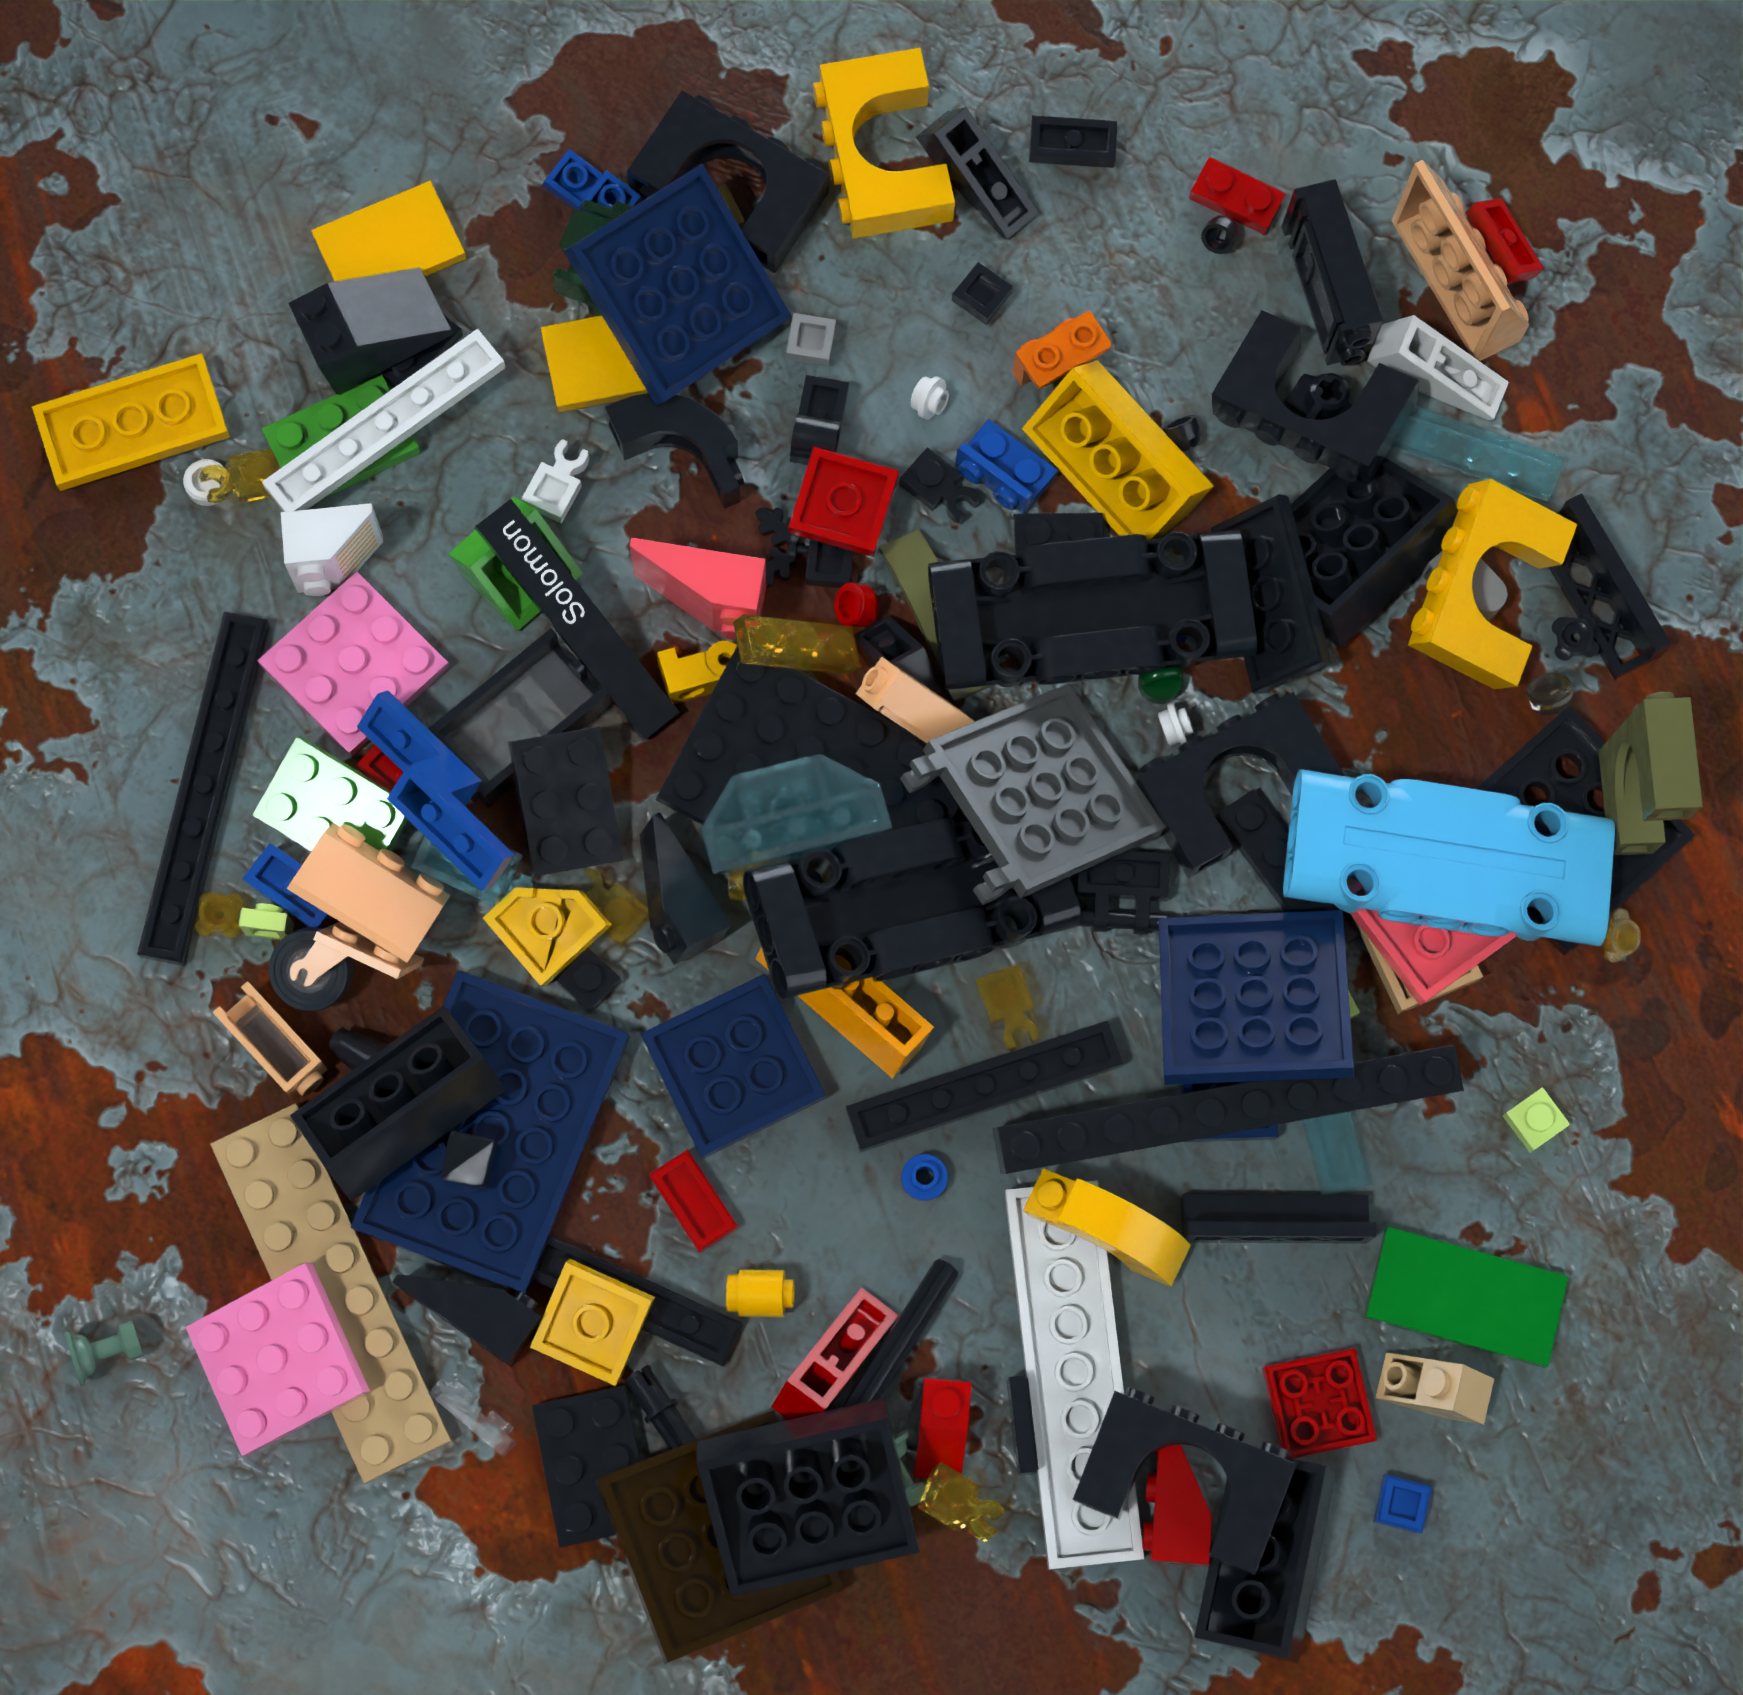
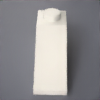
M1415 315L1382 324L1367 360L1374 367L1382 363L1419 380L1418 392L1486 420H1493L1509 383Z

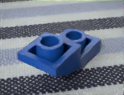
M570 149L567 150L542 185V187L560 200L601 225H605L635 206L641 195L608 170L602 174Z

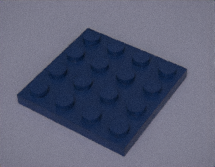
M703 164L690 170L563 250L655 405L664 403L792 317Z
M1343 910L1159 918L1164 1085L1354 1077Z

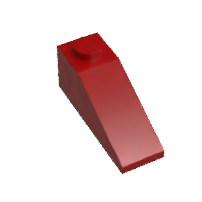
M861 1287L788 1378L771 1408L787 1420L828 1411L899 1315Z

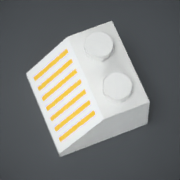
M371 503L281 512L284 564L298 593L304 592L308 596H324L329 594L331 589H337L358 571L383 543L382 531Z

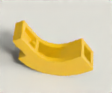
M1044 1168L1023 1209L1028 1216L1075 1234L1103 1248L1121 1260L1131 1271L1172 1287L1191 1246L1183 1236L1169 1225L1136 1205L1078 1178L1074 1181Z

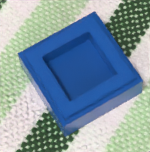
M1383 1475L1373 1522L1418 1534L1423 1533L1432 1486L1390 1475Z

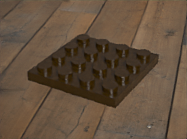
M774 1410L610 1473L595 1481L665 1664L845 1590L838 1572L732 1597L730 1595L697 1466V1441L778 1423Z

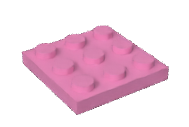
M357 571L257 660L259 665L351 758L370 741L357 728V725L378 693L388 690L407 707L450 668L448 661Z
M304 1263L185 1327L242 1456L251 1455L370 1392L313 1263Z

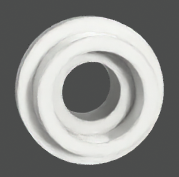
M925 376L917 383L911 397V408L918 411L919 417L929 420L935 414H941L945 409L949 399L945 380L937 376L932 379Z
M1174 702L1167 704L1168 709L1158 712V716L1169 745L1172 746L1177 743L1182 745L1188 741L1187 735L1194 733L1186 708L1177 710Z

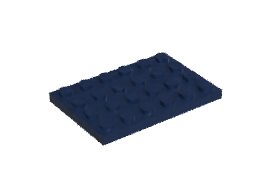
M457 970L443 1005L478 1049L506 1089L452 1129L453 1131L495 1140L499 1145L488 1189L483 1191L441 1180L449 1131L367 1190L350 1228L515 1292L521 1291L527 1295L630 1035L625 1031Z

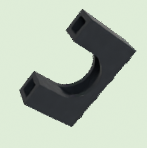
M682 90L628 168V186L641 195L642 198L646 199L690 170L706 162L716 159H733L747 164L759 174L766 189L760 202L741 230L761 265L776 273L828 195L829 173L816 160L811 158L803 159L790 152L788 147L779 139L774 137L766 138L753 131L752 127L745 120L737 116L730 118L716 110V107L708 99L699 95L693 97Z
M1261 310L1211 394L1213 414L1216 415L1219 421L1229 427L1238 428L1240 426L1255 433L1259 440L1268 445L1276 446L1279 444L1294 451L1297 457L1307 463L1315 464L1318 462L1333 469L1339 477L1346 481L1355 482L1358 480L1369 485L1418 401L1419 380L1379 363L1359 398L1347 411L1336 417L1323 420L1300 417L1282 404L1276 392L1301 349V327Z
M1294 692L1283 698H1280L1278 694H1274L1255 706L1257 712L1244 719L1239 714L1222 722L1216 728L1218 733L1204 740L1201 735L1196 736L1182 744L1178 748L1180 753L1166 761L1163 756L1157 757L1139 769L1141 774L1138 775L1136 783L1166 826L1162 835L1188 879L1227 858L1233 847L1209 808L1204 795V776L1217 762L1232 756H1250L1260 759L1278 773L1291 795H1293L1295 779L1300 769L1345 776Z
M1128 1387L1126 1394L1114 1391L1074 1494L1073 1501L1120 1520L1141 1466L1151 1455L1173 1445H1188L1199 1448L1210 1454L1221 1465L1227 1476L1230 1488L1228 1506L1209 1557L1255 1576L1297 1463L1288 1460L1290 1451L1263 1441L1261 1449L1244 1443L1242 1441L1245 1433L1220 1423L1217 1424L1216 1430L1197 1424L1200 1417L1198 1414L1176 1405L1172 1406L1170 1412L1152 1406L1155 1397L1134 1388Z

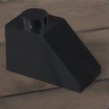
M889 615L851 636L854 645L870 669L875 667L880 658L883 657L935 693L942 690L924 647Z

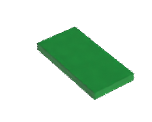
M1387 1226L1384 1229L1364 1318L1546 1368L1549 1367L1568 1276Z

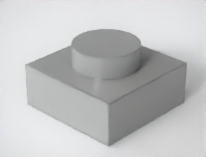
M793 313L786 360L829 367L836 320Z

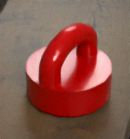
M847 582L842 585L836 594L834 602L837 619L844 626H872L877 619L879 609L877 595L873 588L863 583Z

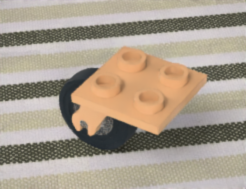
M337 922L323 929L314 927L303 928L285 936L277 944L271 955L269 977L276 994L285 1003L303 1011H318L334 1005L346 994L353 979V959L398 979L421 967L424 958L413 954L408 963L345 924Z

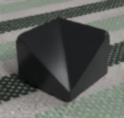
M450 1130L441 1180L487 1191L499 1145L495 1140Z

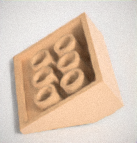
M1421 160L1413 166L1391 221L1468 352L1478 361H1481L1521 341L1529 327L1528 313L1522 302L1515 300L1507 288V279L1502 268L1498 264H1493L1485 251L1486 245L1483 236L1476 228L1472 229L1464 215V206L1456 193H1451L1445 182Z

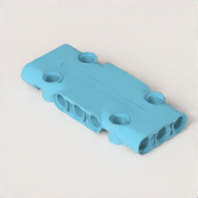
M1300 769L1295 779L1292 795L1283 895L1288 898L1334 904L1340 910L1347 913H1356L1361 909L1378 911L1380 918L1393 922L1482 936H1505L1509 932H1514L1518 938L1526 941H1535L1541 937L1573 943L1601 946L1606 937L1609 921L1615 823L1613 819L1566 812L1553 803H1542L1535 807L1522 805L1517 797L1502 793L1413 779H1399L1391 783H1385L1380 777L1373 774H1363L1353 778ZM1362 792L1368 795L1372 800L1373 808L1361 806L1356 800L1355 793ZM1538 820L1547 825L1550 836L1541 835L1536 830L1534 821ZM1354 879L1360 882L1364 888L1365 895L1357 896L1349 891L1346 880ZM1527 907L1535 908L1540 912L1543 924L1534 923L1529 918Z

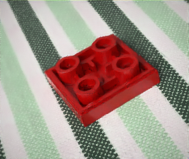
M1355 1348L1262 1367L1281 1448L1290 1451L1289 1458L1295 1459L1377 1441Z

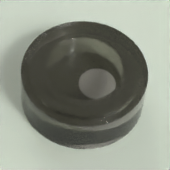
M1549 673L1536 678L1530 683L1526 692L1531 709L1541 715H1553L1562 712L1574 700V692L1569 678L1558 673Z

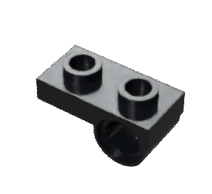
M806 375L799 412L795 419L792 434L790 462L808 465L813 447L837 452L849 391V382Z

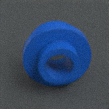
M920 1154L909 1159L904 1165L901 1174L904 1190L910 1197L919 1201H930L937 1198L944 1191L948 1180L944 1164L937 1157L929 1154ZM921 1169H928L933 1174V1181L928 1185H922L916 1180V1173Z

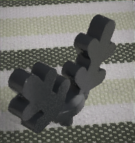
M759 508L756 511L758 521L762 523L759 525L760 534L767 536L775 533L770 539L773 547L788 544V550L784 554L776 548L769 550L771 561H766V587L771 588L775 584V575L780 573L783 581L790 579V566L796 565L798 554L808 555L809 546L799 545V536L788 533L791 517L787 519L785 525L782 522L784 514L781 508H775L773 513L769 512L766 508Z

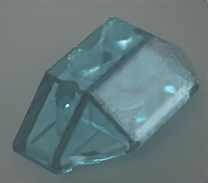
M819 754L732 776L701 828V833L712 873L723 874L744 872L804 858L815 849L831 851L835 846L846 841L890 830L892 825L880 783L870 778H865L852 769Z

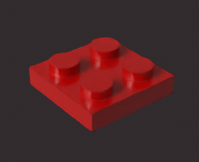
M813 447L788 526V533L874 557L896 487L899 470Z

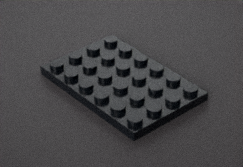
M739 641L656 797V801L776 864L802 859L815 849H824L831 852V849L852 839L939 819H953L959 807L940 776L912 793H909L901 781V776L912 770L909 765L910 762L925 755L923 749L927 744L902 726L742 641ZM807 869L809 877L814 882L823 883V879L817 871Z

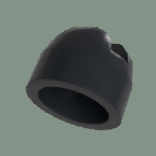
M1223 215L1212 218L1208 221L1201 234L1204 246L1216 254L1229 252L1238 239V225L1232 218L1229 219ZM1221 229L1226 231L1225 240L1218 238Z
M1195 415L1181 417L1163 427L1165 434L1182 452L1188 451L1190 446L1195 447L1199 444L1201 430Z

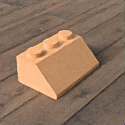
M333 822L321 836L287 889L408 963L451 895L443 891V884L436 878L425 873L417 875L406 868L404 860L394 852L387 849L379 851L364 842L365 836L357 829L346 824L338 826Z

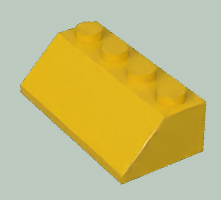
M1098 360L1072 368L1021 428L1098 513H1102L1103 519L1119 536L1141 534L1145 535L1147 540L1161 538L1188 516L1214 487Z

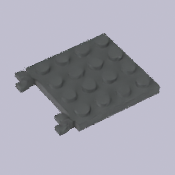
M1070 684L1051 690L928 741L923 749L925 755L913 759L909 764L912 770L904 773L900 778L909 793H912L940 776L999 867L986 872L983 876L985 882L973 889L982 905L997 899L1010 888H1013L1021 899L1157 838L1166 829V826Z

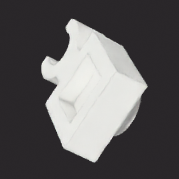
M564 439L555 447L554 456L556 462L552 467L541 462L521 498V501L536 508L540 514L561 524L582 487L581 480L573 476L583 472L589 463L588 451L585 449L581 451L580 456L576 460L569 461L565 459L564 456L569 447L568 441Z

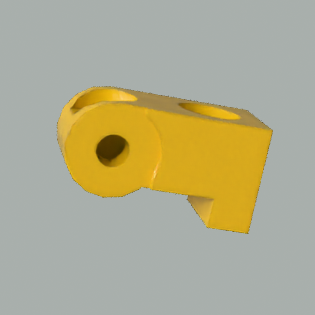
M727 640L718 641L712 644L706 652H700L679 659L675 647L657 652L658 668L670 701L673 704L712 694L737 644Z

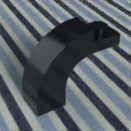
M649 393L631 396L605 406L607 424L624 461L659 447L682 449L695 456L702 463L724 509L740 502V486L744 485V479L734 460L738 458V441L727 424L712 410L699 402L679 395H674L664 403L655 405Z

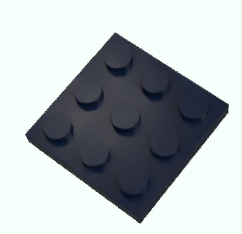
M765 974L641 1033V1038L701 1159L826 1099V1094Z

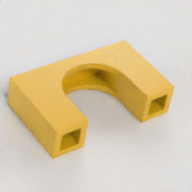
M921 48L821 64L819 82H813L814 99L817 108L824 107L827 120L821 121L823 141L825 147H833L835 159L829 160L832 183L834 186L841 185L843 198L837 200L839 216L842 225L849 224L852 239L952 222L955 200L947 164L906 171H886L867 162L860 155L854 144V137L857 131L869 119L884 113L928 105L929 83Z
M1487 479L1468 484L1457 500L1458 512L1453 526L1446 532L1442 540L1441 547L1443 552L1437 568L1432 571L1427 580L1426 589L1428 592L1423 606L1412 620L1411 630L1413 632L1408 646L1492 689L1518 687L1532 645L1495 627L1480 613L1472 590L1473 573L1477 562L1489 548L1495 547L1538 569L1563 565L1577 524L1493 479Z

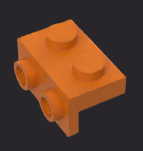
M1088 310L1076 318H1069L1063 321L1045 336L1039 339H1032L1022 345L1015 352L1012 373L1021 386L1032 381L1037 389H1042L1067 375L1072 368L1086 364L1109 351L1111 341L1091 311Z

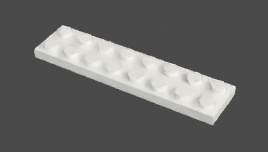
M1098 1180L1087 1181L1088 1183L1099 1187ZM1034 1187L1005 1190V1200L1025 1374L1029 1381L1039 1468L1037 1470L1048 1570L1143 1560L1144 1552L1135 1482L1120 1520L1073 1501L1074 1494L1114 1391L1124 1394L1107 1251L1075 1234L1028 1216L1023 1209Z

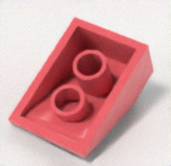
M631 537L630 551L635 577L711 630L721 632V636L727 639L743 641L747 639V636L758 637L766 592V559Z

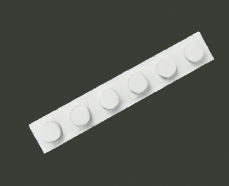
M476 329L262 481L264 488L283 512L309 509L505 369L504 360L482 333Z

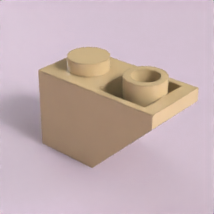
M1386 1353L1376 1398L1438 1417L1484 1425L1494 1378L1464 1364Z

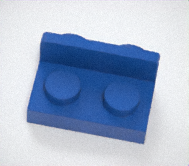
M989 419L968 444L962 443L957 449L955 464L958 465L959 472L968 481L974 484L981 482L993 491L994 498L1003 507L1009 510L1015 508L1022 514L1028 512L1056 478L1058 472L1057 469Z

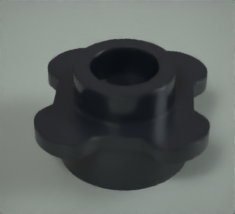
M1584 614L1580 618H1570L1568 620L1560 617L1553 622L1552 632L1556 634L1558 644L1554 652L1558 659L1568 661L1572 656L1579 655L1592 658L1598 653L1599 644L1594 640L1593 631L1596 627V621L1591 615ZM1573 634L1579 635L1580 639L1577 642L1571 640Z

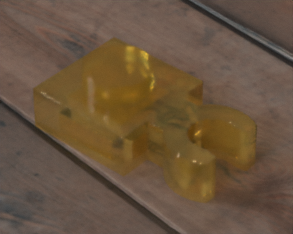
M271 448L229 456L226 462L227 469L219 465H209L202 469L199 476L200 482L214 480L220 485L219 488L209 490L207 495L208 502H222L229 493L236 492L240 503L271 497L264 488L262 481L279 469Z
M588 867L585 870V875L594 882V886L590 891L584 893L612 924L604 934L622 948L649 919L648 908L618 882L607 891L604 888L601 875L595 869ZM573 884L569 887V890H578Z
M1018 964L975 979L974 984L990 1025L1001 1021L1004 1022L1005 1029L1002 1039L1006 1049L1009 1052L1015 1050L1016 1045L1012 1038V1033L1016 1030L1026 1031L1031 1043H1036L1038 1040V1029L1031 1020L1023 1015V1013L1033 1010L1034 1004Z
M942 1462L932 1468L918 1506L920 1510L956 1532L968 1524L970 1532L982 1541L990 1540L998 1532L994 1527L987 1524L985 1516L994 1521L1004 1515L1005 1509L993 1500L983 1502L976 1498L980 1486Z

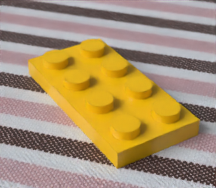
M202 353L32 406L55 483L60 491L230 438Z

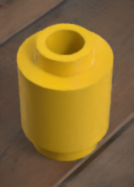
M740 1269L739 1274H728L727 1312H738L739 1317H784L786 1308H794V1279H786L785 1270Z

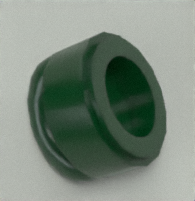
M1166 665L1164 669L1160 668L1141 674L1137 679L1138 689L1147 701L1155 704H1166L1173 701L1179 694L1183 684V671L1175 665Z

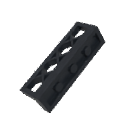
M1581 493L1567 500L1557 514L1576 523L1577 527L1563 566L1558 565L1548 568L1578 618L1584 614L1591 615L1589 610L1592 599L1608 603L1612 608L1614 616L1611 625L1596 621V627L1593 631L1594 640L1599 644L1598 653L1614 680L1661 657L1672 643L1583 494ZM1574 547L1577 549L1579 554L1573 553ZM1570 562L1588 568L1592 575L1589 588L1572 583L1567 574ZM1596 585L1599 586L1601 591L1595 590ZM1580 595L1586 597L1585 603ZM1619 622L1624 629L1618 628ZM1603 633L1608 634L1607 640L1604 637ZM1615 636L1631 641L1639 656L1620 664L1612 650Z
M1183 1194L1181 1196L1182 1236L1188 1243L1367 1244L1376 1237V1222H1369L1368 1195Z

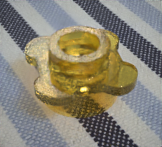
M212 892L204 893L198 901L200 920L195 925L197 932L203 937H209L211 934H224L229 939L237 937L241 932L238 920L239 912L244 908L243 899L237 894H231L227 897L222 894H213ZM220 911L223 912L224 917L217 919L216 914Z
M1616 908L1612 911L1608 921L1606 937L1602 943V947L1605 950V959L1613 963L1620 961L1622 956L1635 952L1641 941L1639 926L1634 921L1628 920V912L1621 908Z

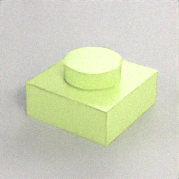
M259 903L256 904L255 909H241L238 926L246 936L282 940L293 932L294 923L287 913H283L282 907Z
M1543 1087L1503 1115L1529 1153L1570 1125Z

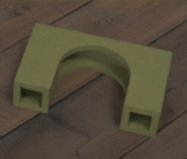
M1672 692L1649 694L1598 751L1605 818L1613 819L1615 823L1613 855L1654 854L1666 843L1663 820L1691 819L1703 807L1691 697L1675 698V694Z

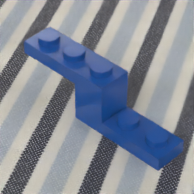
M388 690L378 693L357 725V728L403 771L387 800L482 892L493 888L515 854L465 807L482 780Z

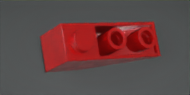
M1173 1445L1163 1448L1154 1453L1158 1455L1157 1474H1147L1146 1502H1153L1155 1506L1154 1521H1144L1143 1550L1151 1551L1152 1562L1209 1567L1212 1515L1182 1446Z

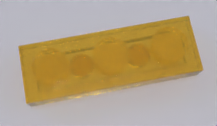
M744 614L733 622L741 663L843 674H852L861 667L852 626Z

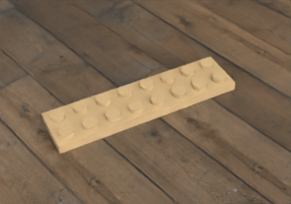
M295 1103L210 1145L271 1280L304 1263H313L370 1390V1392L332 1411L364 1484H368L453 1441L356 1231L350 1228L352 1222L329 1172L290 1117L292 1113L299 1109Z

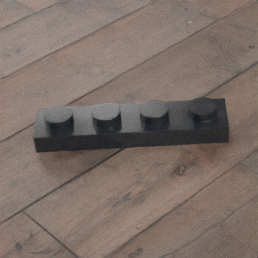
M1254 789L1217 813L1215 817L1285 913L1340 910L1330 903L1284 897L1283 882L1288 834ZM1343 911L1345 946L1357 939L1361 933L1346 912Z

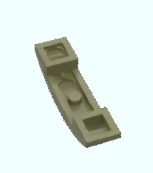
M918 529L879 546V551L896 587L900 586L934 657V666L941 678L928 580V564L938 562ZM993 685L946 691L952 703Z

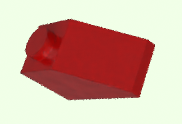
M924 1378L921 1391L914 1478L961 1482L972 1382Z

